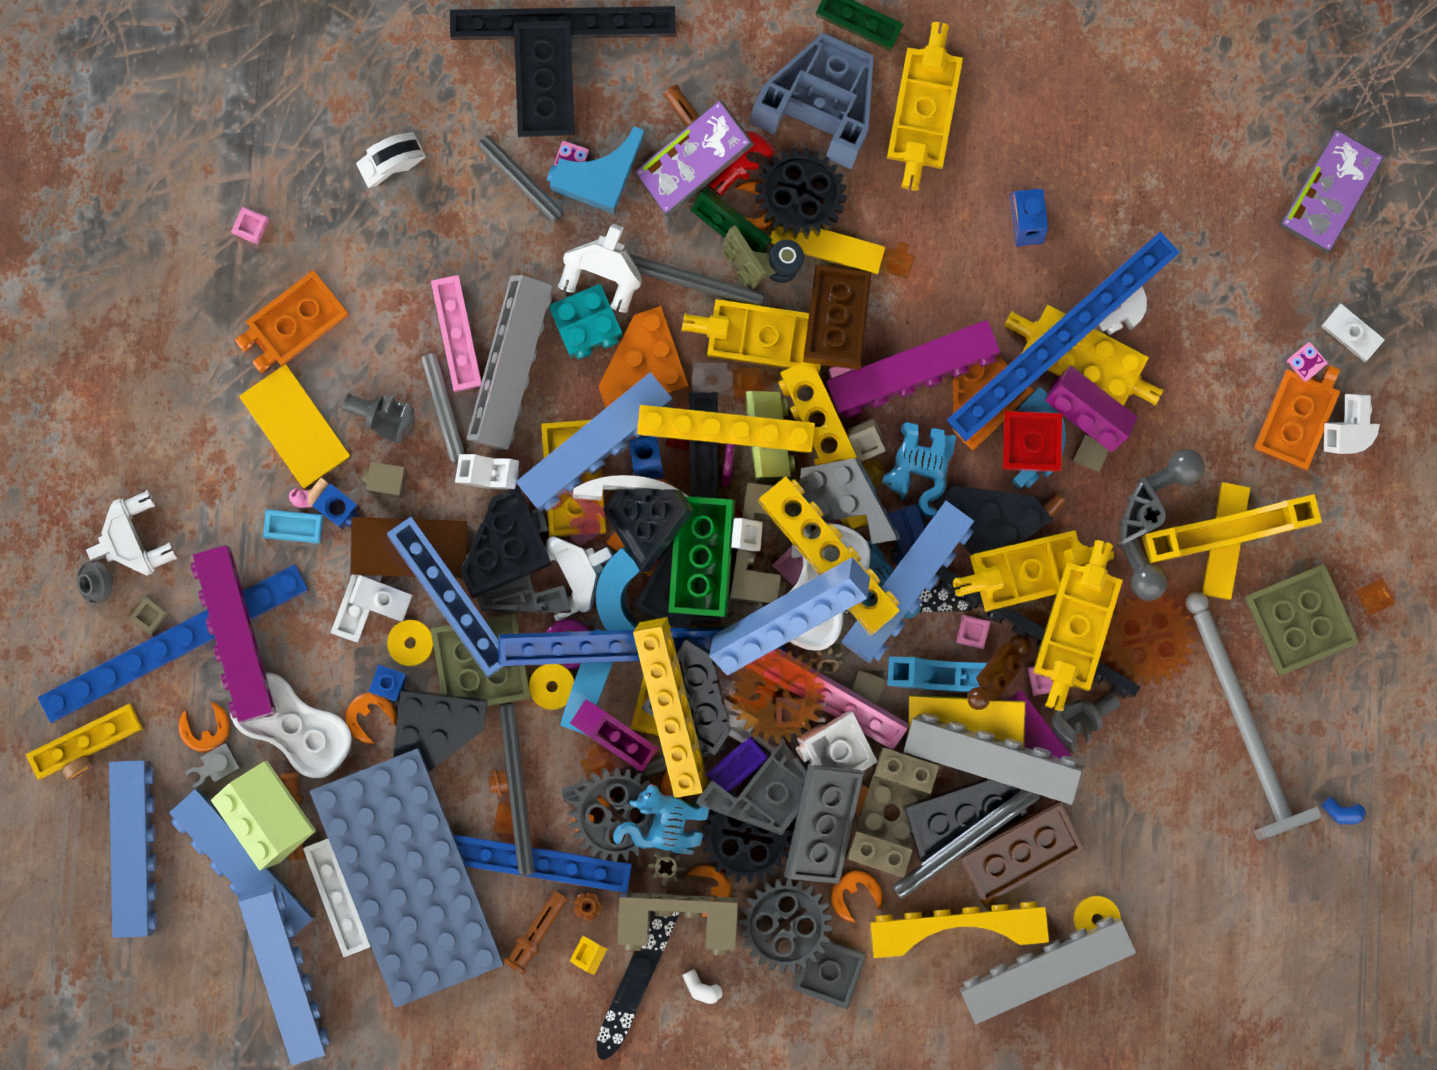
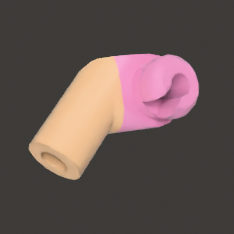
M320 478L310 490L295 488L289 493V500L298 508L313 507L312 505L329 483Z

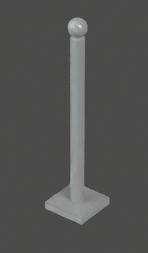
M1193 592L1186 599V608L1190 613L1194 614L1196 625L1277 821L1253 831L1256 839L1262 841L1320 819L1321 814L1318 807L1293 816L1212 615L1207 610L1209 600L1205 594Z

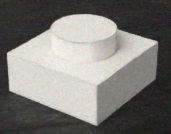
M734 518L731 548L760 551L762 522Z

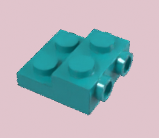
M601 284L549 305L550 312L570 359L577 357V360L586 358L593 354V349L603 346L604 349L610 348L618 344V339L623 337Z

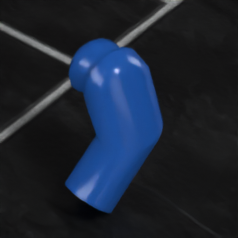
M1332 796L1328 797L1321 804V807L1338 824L1356 825L1361 823L1366 815L1365 808L1362 805L1355 804L1352 807H1341Z

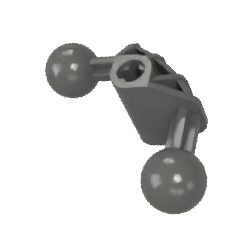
M1181 449L1176 451L1170 457L1168 467L1146 478L1138 479L1132 494L1127 497L1126 502L1128 503L1122 520L1119 521L1118 525L1120 526L1117 546L1122 548L1134 571L1130 580L1131 589L1142 600L1152 601L1160 598L1167 589L1168 580L1165 572L1159 566L1148 563L1137 539L1152 532L1165 521L1166 513L1155 493L1156 491L1175 482L1185 486L1192 485L1202 478L1205 471L1204 460L1194 450ZM1150 515L1152 520L1146 521L1144 516Z

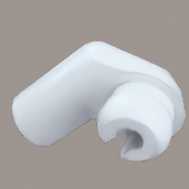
M695 969L682 975L694 999L713 1004L722 997L723 991L721 987L717 984L711 986L702 984Z

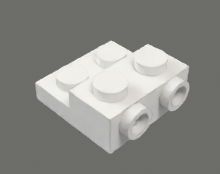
M847 711L826 725L820 723L797 737L800 744L796 747L797 753L804 762L808 761L809 764L864 771L877 763L859 723L851 711Z

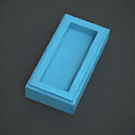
M266 509L263 538L321 544L324 515Z

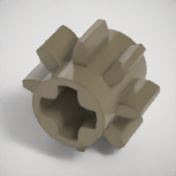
M832 644L823 650H807L810 667L817 668L822 674H831L838 669V664H843L840 644Z
M667 850L662 858L658 853H655L654 855L658 861L656 864H648V867L655 868L656 870L652 879L660 876L663 878L662 883L664 886L667 883V878L672 877L675 882H678L675 873L677 871H684V868L677 866L676 863L680 860L681 856H676L673 859L670 857V850ZM661 860L665 862L671 860L674 863L671 868L673 871L671 875L667 872L663 874L659 872V869L662 867L659 863Z

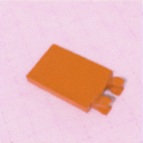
M312 270L245 321L250 329L238 336L235 341L243 353L250 349L255 342L264 353L257 357L253 364L260 374H263L276 361L281 367L287 364L346 319L349 314L315 271Z
M1331 365L1329 367L1326 366L1321 380L1312 376L1306 382L1295 371L1285 370L1253 449L1305 471L1308 470L1323 435L1324 423H1328L1340 394L1339 390L1333 388L1340 369Z

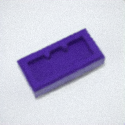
M748 737L706 773V776L729 793L766 762L768 757L755 741Z

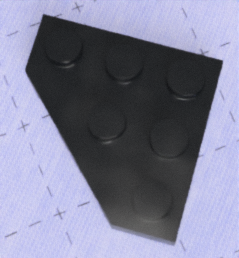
M954 485L941 497L932 502L939 511L945 501H947L974 521L970 526V529L974 532L964 544L971 555L1022 543L1053 520L1039 499L1032 495Z
M519 486L492 497L488 505L487 514L472 542L469 555L464 560L460 569L472 599L552 565Z
M649 489L616 490L604 507L603 512L640 572H650L694 510L681 490Z
M687 636L677 652V657L699 746L715 755L730 733L731 725L716 665L709 657L710 650ZM648 697L641 709L654 717L650 698Z
M401 689L393 758L419 748L428 771H431L484 730L488 700Z

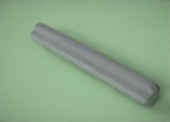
M426 354L422 356V363L449 457L452 463H458L459 454H465L443 375L436 354Z

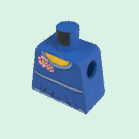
M1043 188L1010 193L1015 247L1044 244L1048 223ZM1031 231H1036V232H1037V233H1034V234H1027L1028 232H1031Z

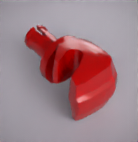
M746 131L755 145L708 184L714 190L721 182L723 183L716 191L719 196L722 197L737 178L747 181L750 175L745 170H757L759 168L757 163L748 161L746 158L748 153H758L766 158H771L776 152L773 146L760 134Z

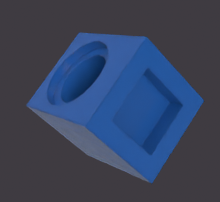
M640 436L628 440L634 475L655 480L663 479L664 474L657 437ZM644 455H650L649 458H646V459H642V458H641V457L644 456Z
M331 483L312 505L342 530L345 526L351 527L352 517H359L360 515L358 513L360 507ZM343 501L346 505L344 513L339 516L333 515L332 506L334 503Z
M378 664L368 692L399 702L400 691L405 689L409 675Z

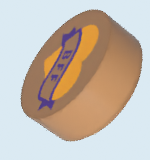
M80 757L65 766L62 774L68 782H73L87 774L93 765L87 757Z

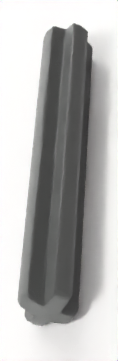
M486 135L479 141L478 146L483 153L553 223L563 216V210L490 136Z

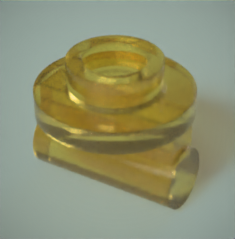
M872 458L861 462L874 488L881 484L885 474L883 465L878 460Z

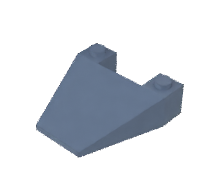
M822 33L764 84L753 106L749 124L774 135L784 115H789L833 135L826 157H829L831 161L852 169L863 147L869 129L874 55Z

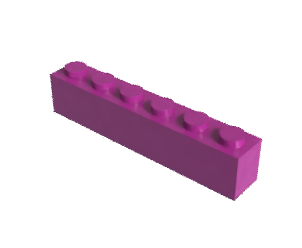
M987 319L826 382L839 416H846L848 419L862 413L861 409L872 405L873 408L884 406L889 403L888 399L899 395L900 398L908 397L916 393L915 388L926 385L927 388L939 385L943 382L942 378L953 374L954 378L963 376L970 372V367L980 364V367L989 366L997 362L996 358L1001 355Z
M224 545L193 554L194 562L191 563V570L195 580L199 579L202 590L198 591L202 607L207 606L209 618H206V625L210 635H215L217 645L213 646L217 662H222L225 673L221 674V680L226 691L230 690L232 701L228 702L233 719L237 718L238 722L245 723L276 714L231 547Z

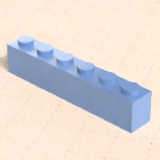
M650 372L523 475L516 483L540 512L544 508L549 511L560 502L558 497L566 490L571 493L575 487L583 483L581 478L588 472L594 474L605 465L604 459L611 454L616 456L628 446L625 443L633 436L636 438L641 436L636 435L640 405L671 408L670 406L674 403L673 399Z
M945 501L881 588L885 593L890 591L900 603L897 606L900 610L899 613L872 636L857 620L841 643L868 663L873 658L879 661L888 648L884 644L890 635L896 638L906 624L902 621V618L908 611L911 614L916 611L923 601L919 598V595L925 588L929 591L933 588L940 578L936 575V572L942 565L946 568L950 565L957 555L953 552V549L959 542L964 545L974 532L970 529L974 521ZM876 596L870 602L868 607L874 606L877 603Z
M409 517L387 533L389 540L486 677L489 678L502 669L504 666H500L498 663V638L413 518Z
M853 557L714 634L709 657L726 675L735 672L867 599L870 576Z
M150 761L109 762L112 938L152 936L153 930H156L158 926L157 913L153 912V900L157 899V885L152 883V871H156L157 865L156 855L152 854V842L156 840V828L154 824L151 825V813L155 812V797L150 792V784H154L155 771L154 767L150 766Z
M201 789L192 791L169 812L174 818L171 822L175 828L182 834L185 832L189 834L193 839L190 842L193 848L200 855L206 853L212 860L210 863L211 868L220 877L225 875L232 882L229 887L239 898L243 893L275 884L277 892L282 891L285 897L287 908L283 910L286 920L291 919L293 922L295 936L316 918L271 867L259 871L217 808Z
M273 884L241 894L238 903L291 1066L325 1056L327 1045L330 1044L329 1034L326 1027L321 1028L318 1019L321 1017L320 1006L317 1000H312L310 991L313 990L312 981L308 973L304 974L301 966L304 963V957L300 946L295 947L292 938L295 936L293 922L291 919L286 920L283 909H286L287 906L283 892H277L276 885Z

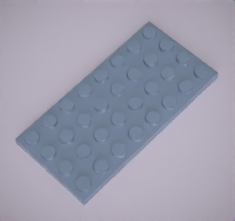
M419 748L310 791L395 1008L504 966L505 963L502 962L503 958Z

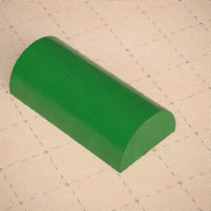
M686 497L694 512L675 536L673 542L669 613L727 617L735 500Z

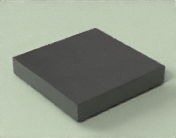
M833 941L829 944L823 943L822 947L827 953L817 952L815 954L819 961L818 963L809 959L807 961L808 970L800 966L793 990L848 1010L867 954Z

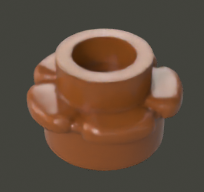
M494 769L492 771L493 776L488 777L491 794L497 793L500 798L501 794L509 793L508 781L504 770L496 772Z
M582 893L576 897L574 912L577 917H582L585 921H592L596 918L597 914L601 913L602 903L598 900L599 897L595 893ZM590 904V909H586L585 905Z

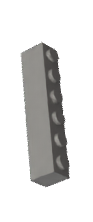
M525 275L510 276L466 440L499 450H508L509 445L512 444L515 437L514 426L516 419L522 411L521 400L530 381L529 370L537 355L536 344L538 337L544 329L543 318L546 309L551 303L552 295L550 292L552 285Z
M922 713V715H917L912 719L904 753L1071 805L1077 797L1085 766L1080 765L1079 760L1069 756H1062V759L1051 756V752L1047 749L1034 747L1033 750L1022 747V742L1010 738L1002 741L994 738L995 734L989 731L978 730L973 732L967 730L965 724L950 721L949 724L938 721V716L930 713Z
M1112 916L1103 918L1096 922L1098 927L1087 931L1086 928L1079 929L1070 934L1071 939L1062 943L1059 940L1052 941L1043 946L1044 951L1035 955L1032 952L1025 953L1016 958L1017 963L1007 967L1004 963L990 969L991 974L980 979L979 975L965 980L963 982L964 986L959 988L975 1025L1135 954L1136 951L1122 920L1119 918L1113 919Z

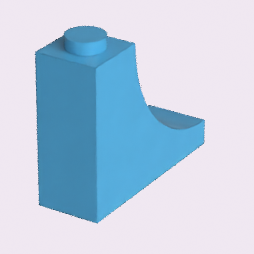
M633 126L623 144L603 158L588 162H573L560 158L557 166H551L547 181H550L551 191L614 214L644 139V130Z

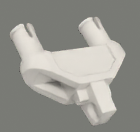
M613 223L606 237L601 235L598 240L565 252L563 257L565 267L558 287L564 290V287H567V292H575L581 270H587L616 281L618 284L610 307L617 310V307L620 306L619 312L627 313L634 290L640 288L642 278L628 251L624 248L625 244L619 242L624 227Z
M149 490L127 500L119 498L113 501L104 523L103 536L98 538L100 543L86 550L91 561H98L106 557L108 562L118 561L148 576L155 571L156 567L178 559L177 553L173 551L175 549L171 542L150 552L144 551L131 520L133 515L156 506L154 500H151L153 497Z
M554 536L548 538L544 547L550 561H558L573 591L572 596L568 597L572 612L557 613L553 615L556 621H559L578 611L587 612L591 610L596 597L599 573L603 571L602 564L608 562L613 557L610 548L606 547L595 553L593 548L586 550Z

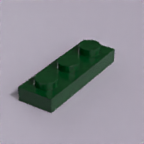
M822 0L815 14L816 17L888 51H892L904 26L903 23L854 0Z
M707 187L699 194L690 210L724 238L729 229L736 226L752 251L765 253L772 242L769 236Z

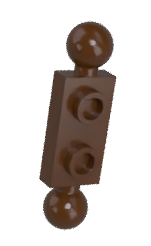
M1016 635L1010 639L1009 643L1002 644L976 677L980 687L972 688L967 695V702L971 708L983 710L989 705L990 701L998 699L1022 668L1020 658L1027 656L1031 650V643L1028 638Z

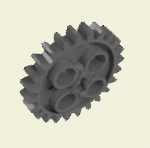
M613 766L611 774H609L606 768H601V777L593 772L590 773L592 782L589 783L582 779L581 783L584 786V790L574 789L575 794L579 796L578 800H569V803L576 807L574 811L567 812V815L576 820L569 824L570 828L578 829L573 838L576 840L583 838L580 847L586 849L591 845L589 854L595 856L599 852V858L604 861L608 854H610V858L614 862H617L619 854H621L623 859L629 860V851L637 856L640 855L638 846L634 844L631 835L628 833L624 834L620 844L609 840V832L622 823L612 818L613 814L597 800V796L601 795L610 807L618 810L617 814L625 822H632L639 826L643 836L648 837L655 814L640 813V817L637 820L631 821L629 813L634 807L629 802L637 800L639 794L647 789L650 781L645 779L639 783L641 774L635 772L631 776V770L628 768H624L620 775V770L616 766ZM619 786L621 796L617 800L612 801L610 799V791L612 788ZM594 807H599L601 811L599 819L590 821L589 812Z
M776 879L775 888H772L766 882V892L762 893L756 889L757 900L747 899L749 904L752 905L751 909H742V912L748 918L739 921L741 925L747 927V930L740 932V936L749 938L743 946L745 948H754L749 955L751 958H756L760 955L758 961L760 966H764L769 961V970L772 972L776 969L777 965H779L780 973L782 974L786 973L788 966H790L793 973H797L799 964L808 970L807 961L809 959L818 963L819 961L815 954L817 952L827 953L822 944L832 943L826 937V933L834 932V928L826 923L834 918L832 915L824 914L830 906L828 903L820 905L819 903L824 896L820 893L813 897L815 888L811 885L804 890L805 884L801 880L796 887H794L792 879L787 880L786 886H783L781 880ZM794 899V909L788 913L783 912L781 906L784 900ZM803 908L807 909L804 915L795 919ZM772 918V928L767 932H762L760 930L762 919ZM784 920L791 922V931L782 930L784 927L781 923ZM806 920L813 921V931L808 935L801 934V924ZM778 933L773 942L767 944V939ZM785 939L790 940L792 943L791 950L786 954H780L778 951L779 943Z

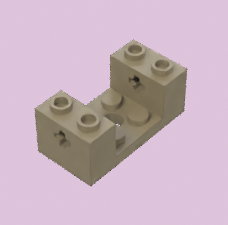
M747 483L742 518L774 522L758 503L759 498L773 486ZM790 503L786 505V514L795 517L797 504ZM738 549L730 602L749 605L763 603L768 605L784 596L786 583L780 582L781 575L747 570V568L753 569L755 551Z
M887 748L881 749L846 859L904 878L913 851L911 849L913 837L903 806L925 799L928 794H931L939 769L938 765ZM889 804H894L899 809L900 814L895 821H888L883 816V810Z
M622 892L619 897L617 945H624V950L640 951L642 946H647L650 930V911H655V916L671 917L673 912H684V917L702 918V913H707L706 949H712V954L729 955L730 950L736 949L738 898Z

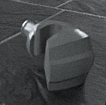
M348 393L343 402L342 411L364 417L367 428L373 429L381 437L389 441L401 443L414 427V408L408 403L395 401V396L393 395L376 396L374 400L369 402Z
M1108 692L1094 703L1086 699L1081 701L1075 700L1064 705L1063 711L1057 710L1052 718V731L1069 751L1074 753L1078 749L1079 741L1076 738V734L1084 735L1086 744H1089L1092 731H1098L1103 727L1102 717L1121 706L1116 695L1113 696V692Z

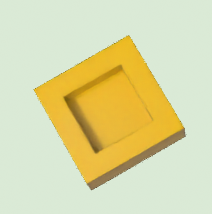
M582 936L570 962L584 971L595 975L608 949L592 939Z

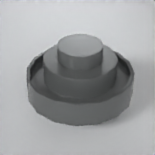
M91 561L81 565L77 574V585L80 594L84 600L91 604H98L108 600L112 591L113 577L105 565L99 561Z

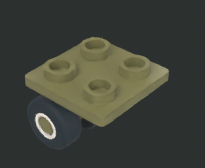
M736 226L729 229L722 243L724 257L728 262H733L737 268V276L740 282L752 290L757 289L760 282L768 277L778 283L792 280L804 261L802 248L792 240L778 241L774 244L769 254L752 251Z

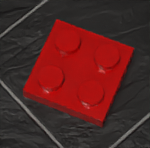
M1005 411L1002 470L1060 472L1063 413Z

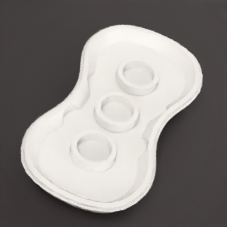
M833 524L843 536L840 541L846 548L852 546L861 557L859 563L867 570L871 557L867 541L856 531L842 525ZM816 528L808 538H818L820 536L819 529ZM829 547L823 550V557L827 561L833 562L839 558V553L836 549ZM804 557L800 578L791 591L819 576ZM844 611L789 642L801 648L814 651L828 648L841 634Z
M265 672L276 714L245 723L238 722L237 718L233 719L231 715L234 725L241 733L251 738L270 742L278 747L299 773L311 778H323L332 774L344 761L351 746V732L347 724L333 713L308 706L298 698L291 686L281 676Z

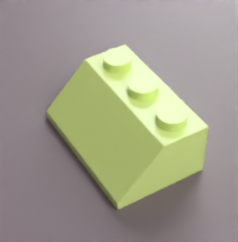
M746 392L747 416L784 420V416H788L787 400L781 399L780 392ZM751 446L756 484L779 482L785 476L790 480V473L795 472L793 455L788 456V451Z
M268 761L262 762L230 782L211 799L259 871L282 862L316 831Z

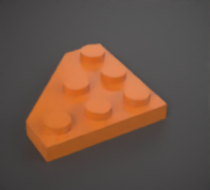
M661 306L633 316L598 386L605 408L650 372L668 394L688 388V383Z
M1000 356L996 358L997 362L989 366L980 367V364L970 367L969 373L960 377H953V414L1008 366ZM1030 386L1025 389L968 441L965 442L954 429L953 433L974 452L1004 422V412H1015L1034 393V390Z

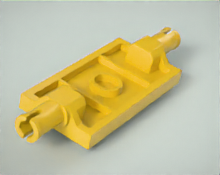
M932 22L929 44L925 49L907 48L887 159L906 163L901 187L904 189L909 188L910 179L912 178L911 190H919L922 168L924 166L938 169L943 168L963 61L962 57L952 56L945 49L950 27L946 23H942L941 32L938 34L940 22Z
M716 299L713 315H710V318L684 313L682 331L707 334V337H709L707 357L789 369L803 362L809 313ZM814 364L818 373H820L821 365Z
M1047 304L1039 321L1033 323L1011 311L1003 327L1026 337L1025 341H1027V344L1022 351L1023 353L1066 314ZM1093 329L1048 369L1049 372L1060 376L1071 365L1123 406L1129 395L1131 396L1132 394L1155 406L1163 393V389L1141 379L1142 376L1140 374L1149 357L1096 329Z
M1076 530L973 554L970 556L975 575L955 578L953 581L954 587L965 585V587L955 590V593L958 597L980 591L985 612L1056 595L1066 563L1069 562L1078 566L1089 564L1094 546H1083L1078 541ZM1114 551L1110 552L1108 561L1114 559Z
M1095 540L1089 564L1078 566L1069 562L1066 563L1033 673L1049 678L1053 682L1045 706L1051 709L1055 706L1054 710H1064L1070 687L1074 686L1086 691L1090 690L1123 580L1107 574L1108 570L1105 568L1113 545L1106 543L1103 546L1104 541Z

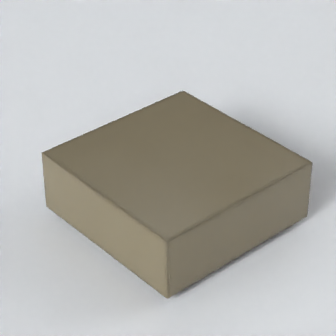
M1084 435L1072 461L1099 473L1109 450L1092 437Z
M145 596L129 616V619L153 636L170 613L149 596Z
M858 670L851 691L877 705L886 680Z

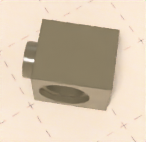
M875 417L848 427L849 441L860 461L886 451V441Z
M370 461V467L364 469L362 485H366L365 490L368 493L403 499L407 470L405 467Z

